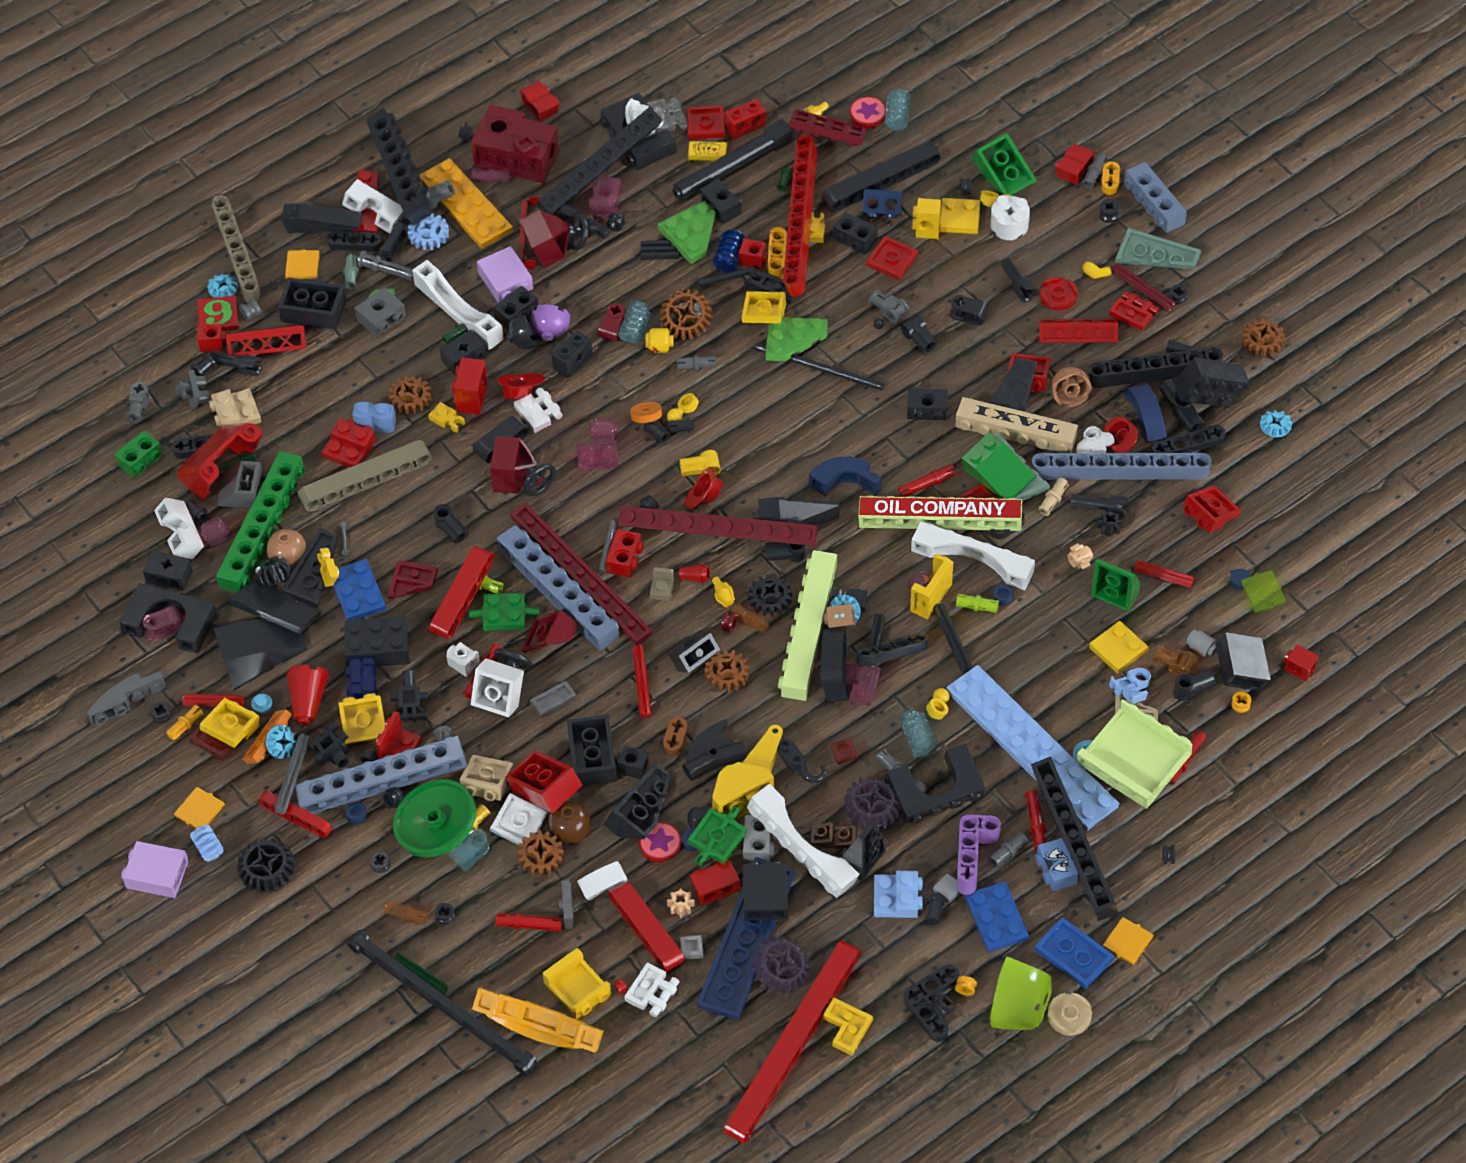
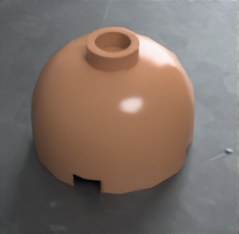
M1077 367L1062 368L1055 374L1051 383L1054 399L1060 405L1069 404L1068 407L1081 405L1088 399V394L1092 390L1089 377L1083 370Z
M291 529L276 531L267 542L268 558L283 556L289 563L290 570L296 567L307 549L303 536Z

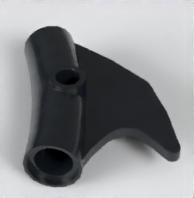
M727 719L710 726L696 736L689 749L685 763L682 765L684 773L691 781L712 770L746 759L743 741H730L721 735L728 724Z

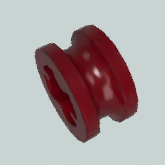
M726 612L722 619L721 630L728 629V632L732 633L737 622V615L731 616L730 613Z

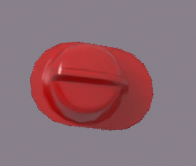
M538 373L503 375L498 377L497 381L503 385L505 399L519 400L529 395L533 386L544 382L545 377Z
M1124 417L1111 419L1103 431L1113 435L1115 443L1110 445V447L1117 453L1129 451L1135 445L1138 437L1137 428Z
M712 467L704 469L688 493L684 502L686 509H693L699 503H711L718 497L723 487V482L715 476Z

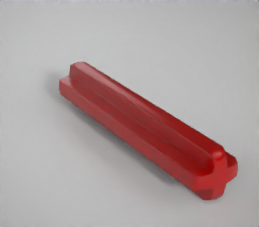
M1137 560L1134 566V571L1189 588L1192 587L1194 577L1141 560Z
M184 694L183 705L216 707L226 698L244 707L245 699L243 695Z

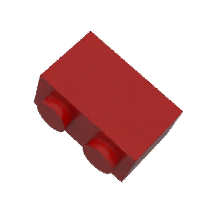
M730 859L725 864L717 862L709 868L699 869L690 874V884L700 906L740 891V879Z

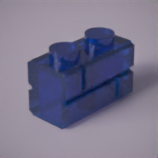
M374 657L350 658L349 666H345L346 679L350 678V683L346 684L347 696L355 697V700L362 699L366 694L375 693L377 696Z

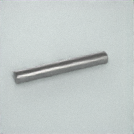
M614 520L609 522L598 569L600 574H606L607 571L606 559L617 527V522Z

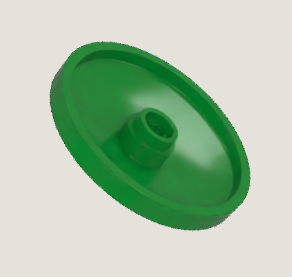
M438 779L426 782L413 789L398 806L393 821L395 837L400 845L412 855L435 857L445 854L462 843L470 833L476 818L474 799L468 790L456 781Z

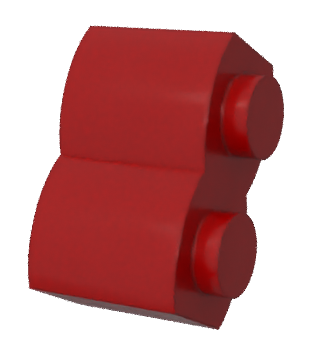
M537 81L520 90L522 102L539 122L559 113V100L556 96L550 94L546 84L543 85L540 81Z
M1073 144L1071 148L1068 147L1062 160L1059 159L1056 163V176L1077 185L1087 172L1088 166L1093 163L1095 152L1077 144Z

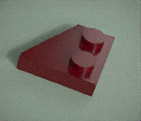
M398 560L388 592V598L395 599L433 589L438 573L437 567Z

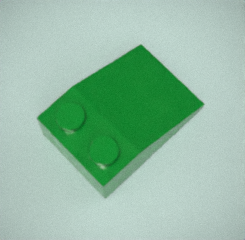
M1008 133L979 148L971 156L980 173L1001 195H1013L1037 181Z
M988 432L962 457L964 470L1001 499L1014 498L1035 478L1034 473L1004 442L991 432Z
M1096 559L1091 596L1129 612L1139 594L1140 581L1135 574Z

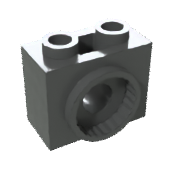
M385 287L354 308L357 321L375 337L386 332L391 326L400 322L406 316L404 304Z

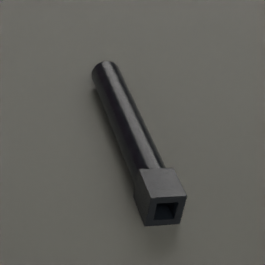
M782 118L765 127L764 133L674 183L672 189L674 196L677 199L685 200L699 192L701 188L727 176L773 149L775 152L793 142V129Z

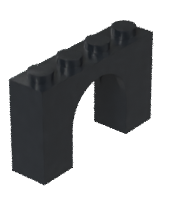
M640 93L600 110V124L603 129H607L610 138L614 137L628 125L625 109L630 99H633V101L637 100L640 104L648 106V103ZM664 129L646 137L626 154L627 161L630 165L633 164L636 170H640L675 154L676 140L667 129Z
M139 583L119 621L122 633L142 638L149 622L156 614L166 610H175L185 615V620L176 636L179 649L198 654L212 626L211 624H213L217 616L215 604L209 600H200L188 594L182 595L169 589L164 590L156 588L151 584Z
M966 743L950 748L945 752L944 759L953 777L954 787L942 796H930L923 793L917 787L907 764L887 771L885 779L905 824L909 822L912 824L918 823L925 816H937L944 809H956L962 806L963 802L969 800L975 802L982 798L986 787Z

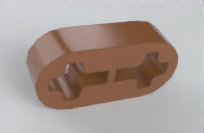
M675 717L668 724L663 741L664 751L667 755L676 756L683 749L688 731L687 722L684 718ZM678 725H681V728H679L678 733H675V728H677ZM673 740H676V745L671 748L670 745H672Z

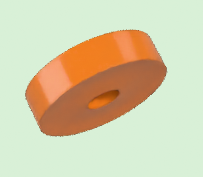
M655 402L637 404L630 409L631 420L637 423L655 421L662 416L661 405Z

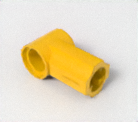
M714 450L704 451L700 456L679 459L682 477L701 474L708 467L714 469L715 476L721 471L718 454Z

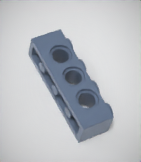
M1146 162L1126 170L1124 180L1126 188L1133 192L1136 200L1142 203L1146 212L1152 215L1159 227H1162L1167 233L1185 225L1187 211Z

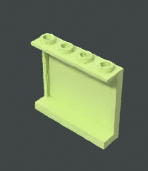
M1122 699L1118 712L1087 749L1081 748L1077 753V764L1147 809L1192 754V743L1186 737L1174 733L1169 726L1157 722L1152 715L1141 712L1133 703H1127Z

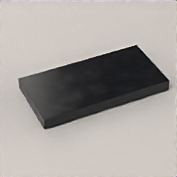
M252 580L233 595L229 602L230 605L299 634L321 615L322 611L318 607L272 588L263 587L262 584Z

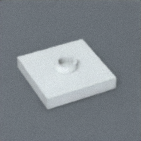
M510 793L490 827V831L515 844L523 843L522 837L529 838L530 832L534 835L537 834L548 815V811Z

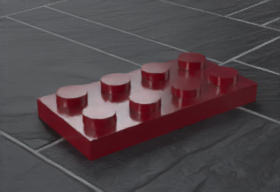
M799 109L794 110L789 127H793L795 131H808L818 137L823 135L829 137L832 141H845L851 146H862L867 129L863 126Z

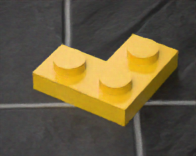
M833 998L823 1014L824 1020L841 1027L832 1042V1046L849 1055H853L872 1023L873 1016Z

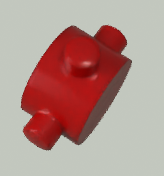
M615 980L614 986L618 994L625 995L628 989L624 980Z

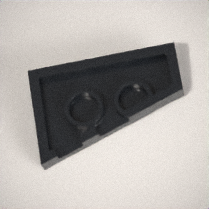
M1017 357L989 403L1025 412L1037 362Z

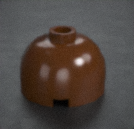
M564 802L558 810L549 814L548 828L550 836H557L556 842H561L562 845H567V843L578 844L586 839L590 833L591 822L588 812L578 803Z

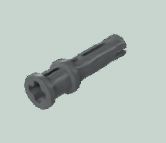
M364 250L361 251L357 262L358 267L362 268L364 266L372 269L374 272L383 271L410 281L414 280L413 269L383 260L382 256H373L367 254Z

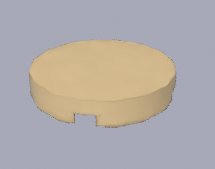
M1077 993L1059 994L1049 1004V1023L1057 1032L1063 1035L1072 1036L1080 1034L1091 1023V1005L1085 997Z

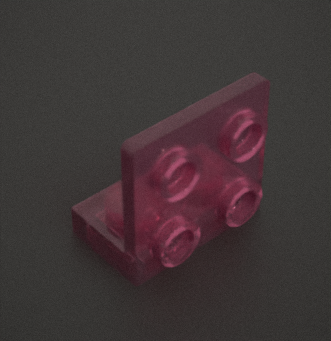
M617 441L577 444L579 471L619 467Z

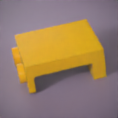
M939 554L934 555L932 580L927 587L914 583L911 588L910 612L929 620L934 612V606L941 602L952 586L953 561L948 557Z
M578 948L543 972L544 984L576 1019L582 1015H587L595 1005L606 1001L611 994V987L608 981L605 983L583 960V953Z

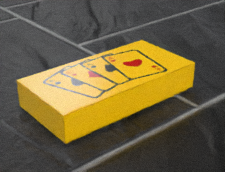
M689 141L688 160L715 161L726 154L727 142Z

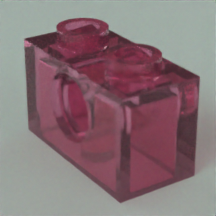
M599 176L598 182L594 183L593 186L594 197H590L589 201L592 217L609 219L610 214L617 213L622 194V180L620 178Z

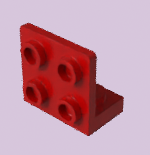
M394 711L392 716L387 718L384 731L376 738L375 745L377 746L379 759L388 755L402 753L407 749L418 748L422 739L420 735L403 730L399 712Z

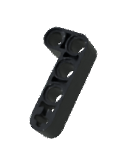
M844 626L823 629L821 681L828 703L849 700V688L845 676L847 635Z

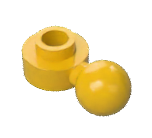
M982 191L980 201L983 202V205L992 207L1000 195L991 191Z
M688 393L682 396L678 401V408H673L667 413L668 421L682 420L683 413L694 412L699 403L695 395Z
M936 689L933 693V699L926 705L928 715L933 719L941 720L948 713L946 703L949 701L950 695L946 689Z

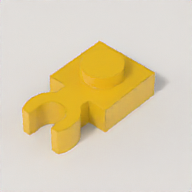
M812 212L809 242L823 243L825 234L824 213H821L820 218H815L814 212Z
M442 402L428 415L429 420L443 428L449 425L451 430L457 433L459 428L455 424L465 425V419L457 416L454 409Z
M321 548V553L317 554V558L321 563L320 571L325 587L333 586L339 577V570L335 566L333 558L330 559L329 548Z

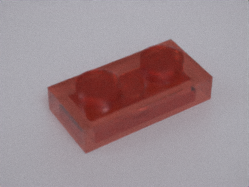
M200 725L189 737L191 743L222 761L234 749V747L200 730Z

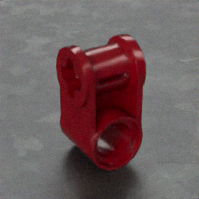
M614 303L608 307L599 327L598 336L600 338L616 342L620 340L622 330L626 324L625 309L622 304Z

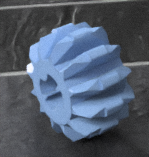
M209 825L199 826L191 833V839L205 861L215 860L223 853V847Z

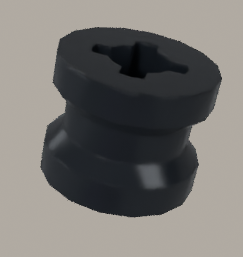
M1105 199L1101 202L1099 217L1103 222L1113 223L1118 219V202L1113 199Z

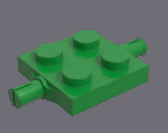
M525 593L484 594L482 608L469 610V618H482L484 631L525 630L527 616H539V607L527 608Z
M732 806L728 814L719 813L712 808L706 813L689 837L687 843L700 851L694 860L696 864L699 863V866H702L707 857L713 858L722 864H725L747 833V828L738 824L735 820V817L740 812L738 807Z

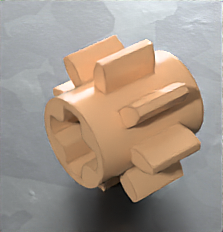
M1078 543L1070 547L1071 552H1069L1067 557L1074 568L1078 567V569L1081 568L1083 570L1091 565L1089 561L1093 559V554L1087 545L1083 546V544L1079 545Z
M682 889L675 893L671 892V899L667 900V906L671 907V914L675 913L680 918L687 913L691 914L690 907L695 906L694 900L691 899V892L686 893Z

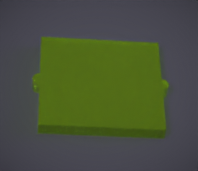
M1272 570L1261 574L1255 573L1254 576L1241 580V584L1255 613L1266 609L1272 610L1273 607L1286 603Z

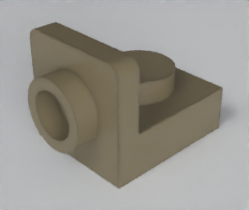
M665 567L653 568L650 599L670 601L674 584V572L672 569Z

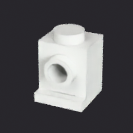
M461 642L457 646L452 645L447 651L448 665L465 677H468L480 664L479 652L471 650Z

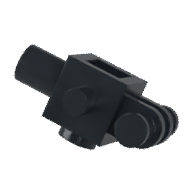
M415 670L402 671L403 686H398V693H390V701H399V708H403V712H399L400 720H404V722H408V719H413V722L420 719L427 720V710L416 711V707H420V701L428 700V692H420V686H415ZM407 708H412V712H407Z
M333 720L331 725L325 726L322 729L324 731L322 734L319 732L316 734V738L312 742L310 741L309 745L315 751L317 748L319 749L320 753L315 756L319 762L328 759L334 765L336 764L339 768H343L349 763L346 754L350 750L345 744L349 736L344 731L338 736L335 731L341 727Z

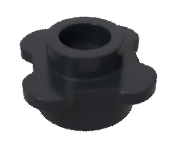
M466 121L464 127L460 126L458 137L461 138V144H463L464 140L469 141L472 127L467 126Z

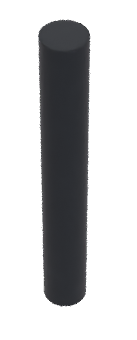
M750 266L698 279V285L702 287L746 276L754 270V267Z

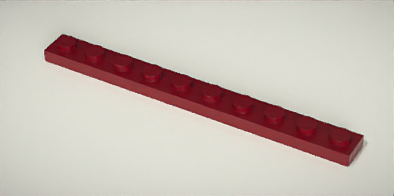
M527 503L510 513L511 519L521 529L525 530L528 536L534 542H537L547 555L552 557L559 568L562 567L571 580H575L584 593H588L597 606L600 605L605 610L606 615L610 619L613 618L618 623L619 629L635 645L641 644L653 635L650 627Z
M620 506L618 526L807 546H816L818 533L817 525Z

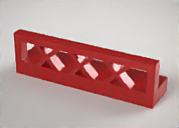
M1038 319L1039 343L1118 342V322L1116 319Z
M304 324L226 334L228 354L234 356L307 348ZM300 333L302 345L294 346L287 340L292 334ZM282 335H289L286 339L282 337ZM274 336H278L284 341L278 348H274L268 343ZM258 338L265 343L260 350H254L249 346L253 339ZM240 341L245 347L241 352L232 353L231 342ZM267 345L270 349H264V347Z

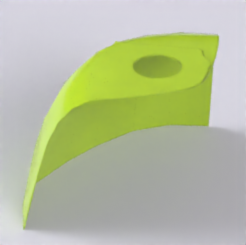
M1006 956L998 978L992 1005V1028L1012 1030L1036 1028L1042 1022L1052 990L1051 976L1042 970ZM1048 993V997H1047L1046 1003H1045V1005L1043 1006L1045 996H1046V994ZM1040 1004L1039 1010L1036 1011L1035 1006Z

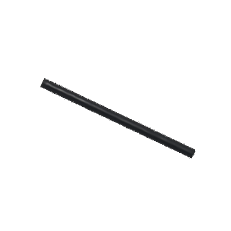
M756 343L755 350L766 353L767 345ZM792 354L791 358L788 359V361L875 389L883 390L884 387L882 382Z

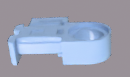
M1136 668L1128 671L1126 677L1115 680L1112 676L1109 686L1111 689H1115L1114 693L1117 696H1121L1122 693L1128 703L1134 704L1146 700L1147 690L1142 692L1139 690L1149 685L1151 674L1144 668ZM1136 676H1142V677H1144L1146 680H1144V681L1138 680V679L1136 678Z

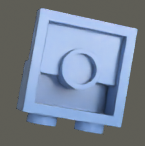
M896 871V875H874V917L918 918V910H922V896H918V890H922V877H918V871Z

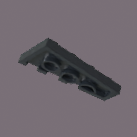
M319 528L281 589L282 593L319 608L325 584L320 571L321 563L318 561L317 554L321 553V548H329L330 559H332L338 542L337 534Z

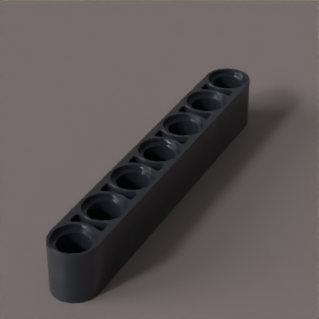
M930 142L922 143L827 188L822 193L821 199L832 212H838L863 200L864 189L884 190L935 166L941 160V155Z
M1211 347L1095 362L1089 367L1088 377L1091 386L1094 388L1173 379L1182 373L1194 357L1222 361L1223 353L1219 348Z

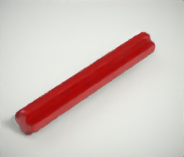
M642 645L633 646V658L639 712L641 718H649L651 716L644 647Z

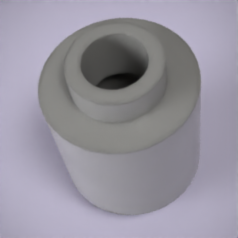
M1194 629L1189 634L1186 640L1189 648L1205 658L1213 657L1216 654L1217 640L1201 630L1197 631Z

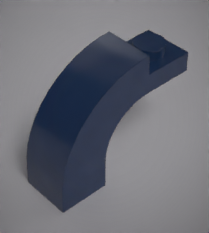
M1145 383L1131 386L1128 390L1123 391L1124 399L1130 402L1136 411L1141 437L1147 442L1167 437L1162 412L1151 387Z
M854 457L832 458L819 464L809 473V486L824 496L834 486L844 482L856 483L874 495L881 491V478L877 474L871 473L870 463Z

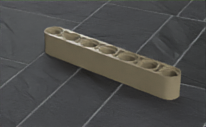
M222 195L216 196L212 200L214 216L243 298L247 303L251 299H255L258 302L261 298L258 281L229 200Z
M422 440L414 441L308 484L298 491V496L306 511H316L424 467L431 462L432 456Z

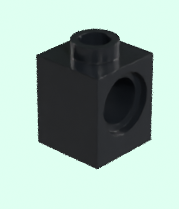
M624 745L622 752H618L615 764L618 765V774L641 779L645 775L649 764L648 751Z

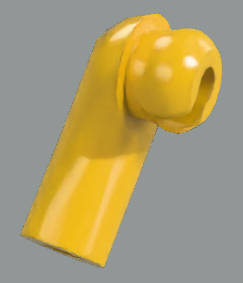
M1085 262L1083 264V271L1093 279L1111 276L1109 266L1099 268L1092 262Z

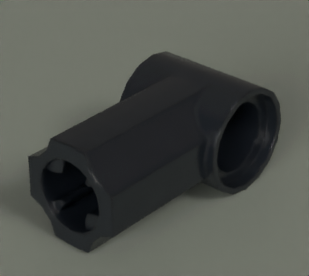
M919 315L901 324L903 335L907 339H912L923 352L929 353L937 345V340L926 329V324Z
M440 504L435 507L434 519L436 527L443 530L454 543H460L465 540L468 530L454 516L451 507L447 504Z
M778 542L765 543L767 561L789 559L792 562L798 563L805 559L806 545Z
M1206 669L1192 675H1178L1173 689L1174 697L1180 701H1186L1190 699L1192 694L1215 687L1216 681L1213 672Z

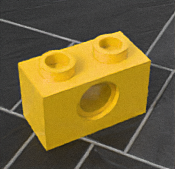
M918 198L917 206H913V217L916 218H913L912 230H916V238L939 239L941 200Z

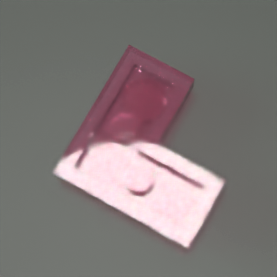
M846 664L845 676L848 686H853L849 698L851 705L871 706L881 671L878 665L860 666L858 664Z

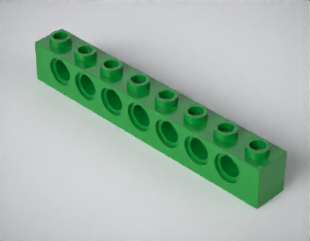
M279 451L216 575L219 588L237 593L250 582L252 571H255L257 568L258 560L265 553L266 544L274 534L276 524L281 521L284 508H287L292 492L296 491L299 478L304 475L305 465H303L301 456Z

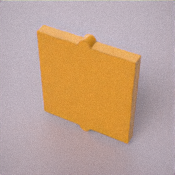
M302 249V251H288L285 278L317 279L319 250Z
M196 787L174 813V816L186 822L187 826L191 825L194 828H198L205 824L209 825L224 807L225 803L214 797L212 793H207Z
M1122 917L1103 944V948L1114 953L1117 958H1122L1134 965L1154 935L1141 928L1140 924L1136 925Z

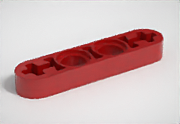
M264 791L258 799L259 804L263 808L319 837L327 838L333 829L326 820L289 802L285 814L276 813L274 808L278 796L269 791Z

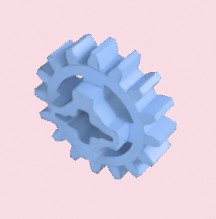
M434 213L415 225L412 223L408 225V238L411 244H416V248L423 246V250H426L427 247L433 250V246L440 248V243H446L445 238H449V227L446 224V220H441L440 215L434 217Z

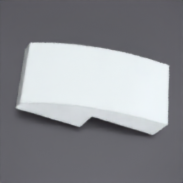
M616 861L588 874L577 882L585 898L590 901L606 890L611 891L628 881V878L620 863Z

